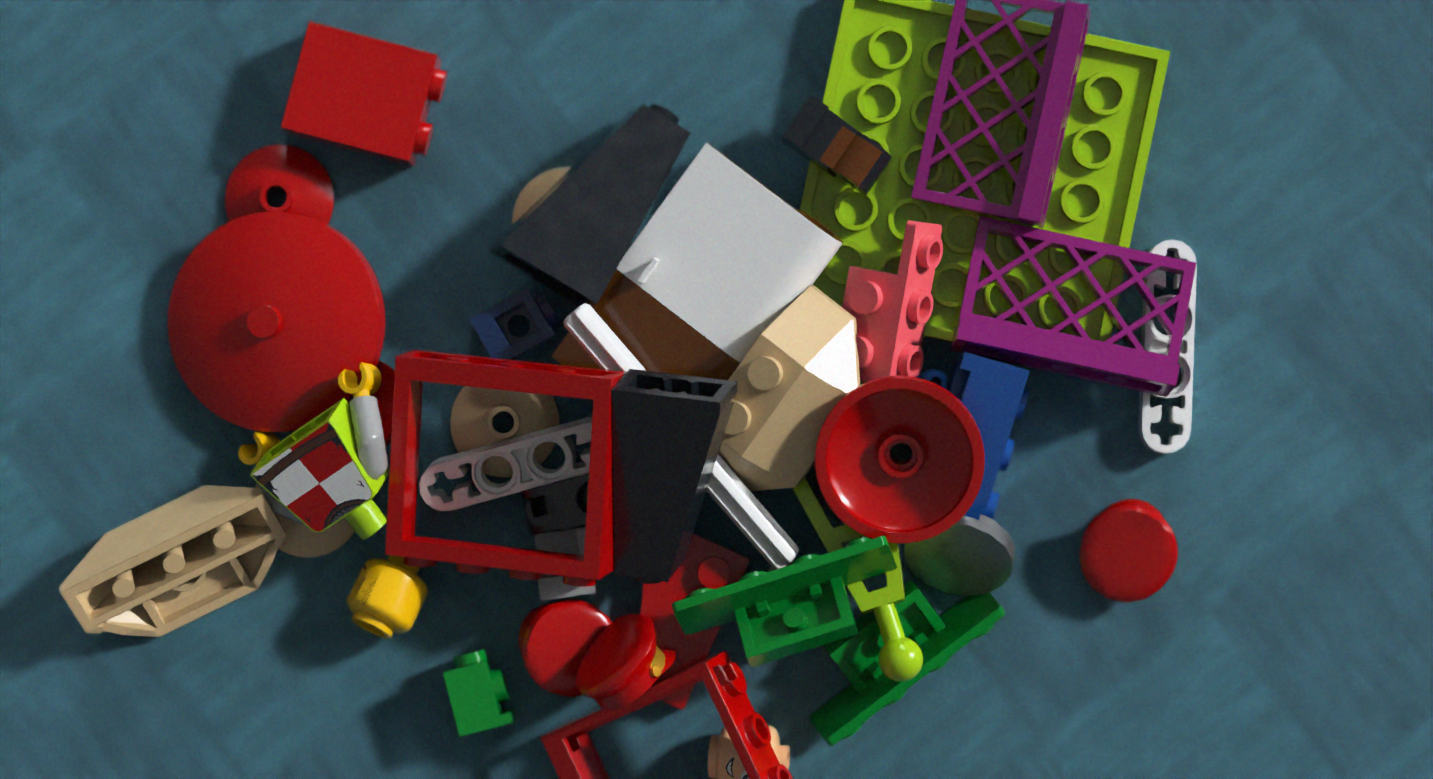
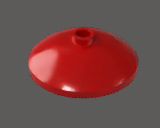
M911 376L881 377L861 384L848 392L834 405L821 427L815 450V470L818 484L832 511L856 532L872 539L886 536L888 543L920 542L935 537L951 528L972 506L980 490L984 475L985 451L983 440L976 421L969 410L955 395L945 388L928 380ZM904 443L911 448L912 455L906 460H898L892 455L891 448L895 444Z

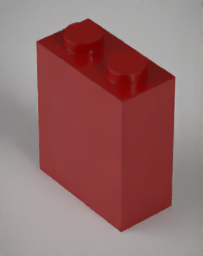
M309 21L280 128L288 134L414 166L417 154L426 156L434 125L427 123L426 120L431 101L441 102L448 71L440 69L442 61L437 54Z

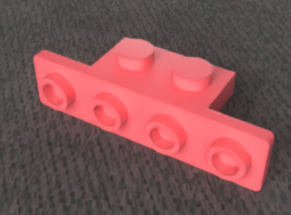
M911 220L907 222L898 274L849 266L842 308L856 318L857 335L855 336L861 382H868L888 376L917 377L921 372L924 361V353L921 347L925 324L933 310L931 290L934 273L943 254L941 225Z

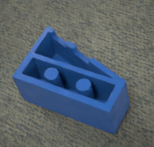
M967 352L956 356L948 391L965 405L976 421L983 440L985 466L980 490L965 517L979 520L981 514L993 519L999 500V493L992 491L998 470L1006 472L1011 459L1015 440L1009 439L1015 418L1021 419L1027 403L1030 387L1025 385L1030 371Z

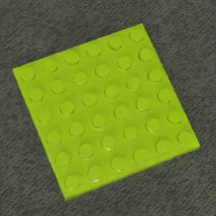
M844 0L822 103L827 105L830 111L881 146L889 153L892 159L867 195L852 188L838 177H832L811 161L809 162L799 210L818 220L843 241L841 247L813 285L842 307L849 266L898 274L907 222L911 220L939 224L942 226L943 254L939 265L935 268L931 290L933 310L925 324L923 337L952 343L979 217L982 216L1020 225L1024 224L1019 221L913 200L911 198L954 5L932 0ZM967 8L964 21L976 37L1003 19L998 14ZM1022 19L1013 23L1029 48L1050 34V25ZM1008 27L981 44L982 49L995 69H998L1024 52ZM963 29L958 48L970 41ZM1087 34L1044 228L1038 229L1126 248L1130 247L1171 51ZM1046 48L1034 55L1041 67ZM973 49L955 61L952 75L964 91L991 72L976 49ZM1028 59L1001 78L1018 102L1037 89L1040 76ZM996 81L968 98L983 123H986L1012 106ZM951 83L946 102L958 95ZM962 102L943 114L940 129L952 145L979 126ZM1034 102L1022 109L1029 121ZM1015 113L989 130V132L1006 156L1025 143L1028 129L1018 114ZM984 134L956 152L971 177L1000 160ZM939 137L934 156L946 149ZM1022 155L1010 163L1017 175ZM949 156L931 168L926 189L949 193L967 180L953 158ZM1004 166L978 183L977 186L988 202L1011 207L1016 183ZM972 188L960 195L961 197L979 200ZM988 233L985 253L997 270L1021 256L1010 238ZM1024 241L1030 250L1038 245ZM1049 247L1035 256L1051 282L1075 268V265L1064 249ZM1078 253L1083 261L1092 257V255ZM1104 258L1089 267V270L1106 294L1122 284L1124 270L1118 261ZM1027 262L1002 277L1019 303L1043 288ZM982 265L978 282L989 276ZM1081 274L1056 288L1073 314L1097 300ZM993 282L976 293L972 313L996 318L1011 307ZM1048 294L1024 309L1035 327L1050 330L1065 320ZM1119 295L1111 300L1116 309ZM1103 306L1078 321L1090 339L1104 342L1111 337L1113 321ZM1016 314L1006 320L1022 324ZM1070 326L1061 331V333L1075 335Z

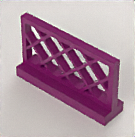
M955 0L911 198L913 200L1019 221L1024 225L1044 228L1090 23L1091 11L1089 4L1066 0V3L1052 0H980L993 3L1003 20L975 37L964 21L969 0ZM1002 5L1019 9L1008 16ZM1031 11L1054 15L1049 36L1030 48L1013 24ZM1008 27L1024 52L998 69H995L982 49L981 44ZM963 29L970 41L958 48ZM1046 48L1041 67L1034 55ZM976 49L991 73L963 91L952 75L956 60L971 50ZM1029 59L1040 76L1038 87L1035 91L1017 102L1001 77ZM996 81L1012 106L986 123H983L968 98ZM951 83L958 95L946 102ZM963 102L979 127L951 145L940 129L943 114ZM1034 102L1029 121L1022 109ZM1017 113L1028 129L1026 141L1023 145L1005 156L989 130ZM984 134L1000 160L971 177L956 152ZM939 137L946 149L934 156ZM1022 155L1017 175L1010 163ZM949 156L953 158L967 180L949 193L926 189L931 168ZM1004 166L1016 183L1011 207L988 202L977 186L978 183ZM972 188L979 200L961 197L960 195Z
M980 216L951 351L967 352L988 359L1167 397L1177 384L1180 368L1178 359L1197 263ZM988 233L1010 238L1021 256L997 270L985 253ZM1024 241L1038 245L1030 250ZM1049 247L1064 249L1075 265V268L1051 282L1035 258L1036 255ZM1078 253L1092 255V257L1083 261ZM1104 258L1118 261L1129 277V280L1107 294L1089 270V267ZM1027 262L1043 288L1019 303L1002 277ZM982 265L989 276L978 282ZM1133 265L1147 268L1138 273ZM1157 270L1181 275L1177 295L1161 306L1143 281L1144 278ZM1081 274L1097 300L1073 314L1056 288ZM993 282L1011 307L996 318L972 313L976 293ZM1134 285L1151 309V312L1128 326L1111 300ZM1047 294L1065 318L1063 322L1050 330L1035 327L1024 310ZM1175 305L1173 319L1171 322V320L1166 315L1165 311H1167ZM1101 306H1103L1120 331L1104 342L1090 339L1078 322ZM1016 314L1022 324L1006 320ZM1157 318L1169 336L1166 355L1145 351L1132 332ZM1070 326L1075 335L1061 333V331ZM1124 338L1130 347L1115 343Z

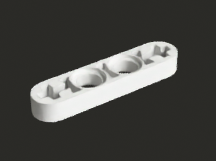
M1174 239L1162 241L1149 251V253L1166 256L1167 250H1173L1175 258L1197 263L1192 249L1182 241ZM1197 264L1178 359L1182 374L1181 381L1167 397L1139 391V437L1145 447L1152 452L1160 454L1173 453L1183 448L1189 440L1191 433ZM1157 270L1143 279L1153 296L1154 286L1160 289L1166 288L1165 271ZM1174 274L1173 289H1178L1181 277L1179 274ZM1163 295L1155 299L1161 306L1176 295ZM1144 299L1142 317L1151 312ZM1151 320L1142 326L1141 346L1145 351L1166 355L1169 336L1160 333L1156 329L1154 321ZM1150 395L1160 399L1181 397V408L1173 405L1169 406V422L1178 424L1179 432L1178 435L1169 436L1168 445L1161 444L1159 435L1151 434V423H1157L1161 420L1162 405L1150 407Z
M592 416L441 457L433 461L421 476L419 483L420 495L431 508L439 511H452L589 473L590 448L583 449L580 455L583 462L577 463L575 444L569 435H577V445L590 442ZM550 441L557 443L565 453V463L557 469L543 468L535 458V449L539 444ZM491 456L505 458L512 466V478L501 484L491 482L483 472L484 461ZM466 463L472 464V480L478 489L477 491L472 490V480L456 485L452 496H447L444 489H434L433 484L439 478V472H444L447 479H456L465 476L469 470L465 465Z

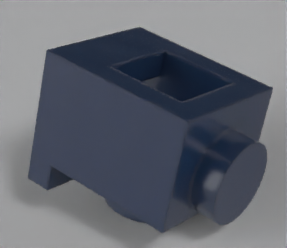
M528 287L469 319L490 357L516 360L554 339L556 335L551 326L560 321L544 292L534 298ZM517 316L527 318L530 325L529 331L521 337L513 336L509 330L510 321Z

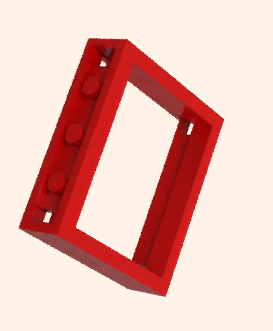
M412 350L395 356L385 555L404 557V564L413 567H433L437 565V561L456 563L457 571L471 574L487 573L490 567L508 569L511 578L520 580H538L543 577V574L563 576L562 582L564 584L580 587L595 585V580H600L614 571L611 389L626 372ZM423 382L593 400L584 555L415 535Z
M726 650L656 681L637 700L622 708L604 710L598 707L559 725L540 737L559 779H610L588 732L703 681L749 779L793 778L789 770L779 763L770 744L771 733L765 719L755 712L746 693L747 684L744 674L736 663L731 662Z

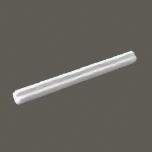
M589 304L580 305L564 320V327L601 369L627 372L629 369L645 370ZM718 454L706 491L772 568L779 569L785 567L798 554V546Z

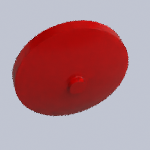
M269 211L253 213L231 220L207 235L193 249L180 268L171 291L167 328L170 349L175 365L189 390L205 407L220 418L246 429L261 432L296 431L342 398H345L348 403L354 399L353 394L346 393L340 388L338 377L343 370L354 371L359 385L362 379L359 364L363 362L377 366L384 343L386 319L383 296L377 277L365 256L352 241L332 226L318 219L288 212Z

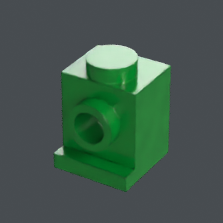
M485 649L453 657L455 667L445 670L443 676L459 737L514 723L517 719L514 708L503 711L501 704L502 701L510 699L502 668L492 670L490 658L487 659Z

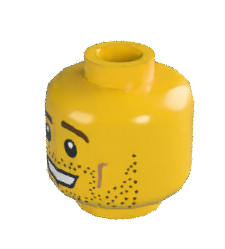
M389 555L387 560L382 558L367 560L363 564L346 599L349 609L354 613L351 618L352 622L367 632L384 639H390L393 633L403 634L409 631L429 592L424 580L417 575L420 567L405 565L404 557Z

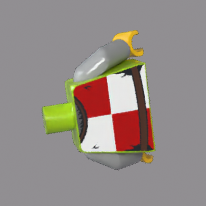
M361 362L359 369L362 373V379L359 385L354 371L343 370L338 377L340 388L346 393L353 394L354 399L349 403L345 398H342L282 441L272 432H254L253 439L257 445L242 444L239 448L238 456L243 463L256 465L250 475L264 492L274 513L300 524H305L313 532L318 533L323 532L344 518L358 536L364 540L376 533L387 522V517L372 498L378 493L388 476V460L377 398L371 396L377 392L381 385V373L373 364Z

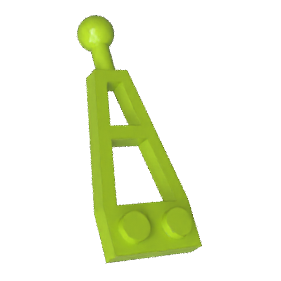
M805 477L799 486L792 488L828 553L844 548V545L855 539L866 537L846 524L833 528ZM889 543L897 568L886 572L887 586L868 592L861 580L848 584L847 587L863 614L874 611L884 642L879 653L880 669L889 679L904 682L911 680L920 672L923 665V654L916 642L905 637L895 604L905 601L899 544Z

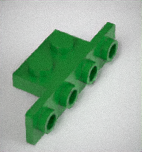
M886 536L873 539L862 537L849 542L845 548L823 555L809 554L799 557L789 566L770 572L756 571L748 573L741 577L738 582L723 587L695 590L689 593L685 599L673 602L672 608L674 616L686 635L737 620L746 658L752 668L858 634L845 585L895 570L897 565Z
M911 579L904 584L905 601L895 604L905 637L916 642L923 654V665L920 672L908 681L898 682L891 680L880 669L879 653L884 642L874 611L864 614L855 621L858 634L823 645L851 683L809 716L810 721L828 746H833L841 739L854 735L866 720L885 706L899 701L905 695L907 689L928 673L937 671L945 666L951 656L973 639L987 634L993 628L995 622L1006 613L998 601L990 593L966 596L939 617Z

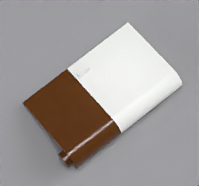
M706 142L623 256L599 302L591 307L646 371L729 380L760 334L810 285H813L841 247L843 241L818 220L802 210L795 209L710 143ZM570 332L567 333L551 355L562 365L601 369Z

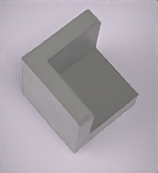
M586 527L539 533L535 536L536 550L584 555ZM543 574V577L538 579L541 601L598 592L596 580L593 586L580 587L564 584L562 582L563 576Z

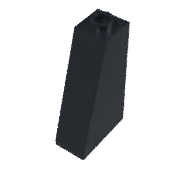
M643 104L628 112L494 242L489 253L577 306L585 303L590 306L597 304L691 133L677 125L679 118L662 106L651 104L649 107Z
M629 369L611 389L615 575L634 577L637 582L644 584L668 582L684 561L736 398L737 381Z

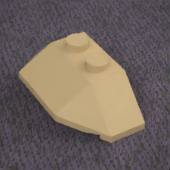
M810 285L760 334L729 378L730 381H737V394L718 454L751 492L799 486L815 463L817 439L827 415L843 396L860 385L859 357L855 336L857 335L856 318L814 285Z
M203 485L105 533L59 586V590L86 633L101 634L102 631L128 636L161 637L259 589L274 560L278 547L282 546L287 536L286 530L276 513L272 510L261 488Z

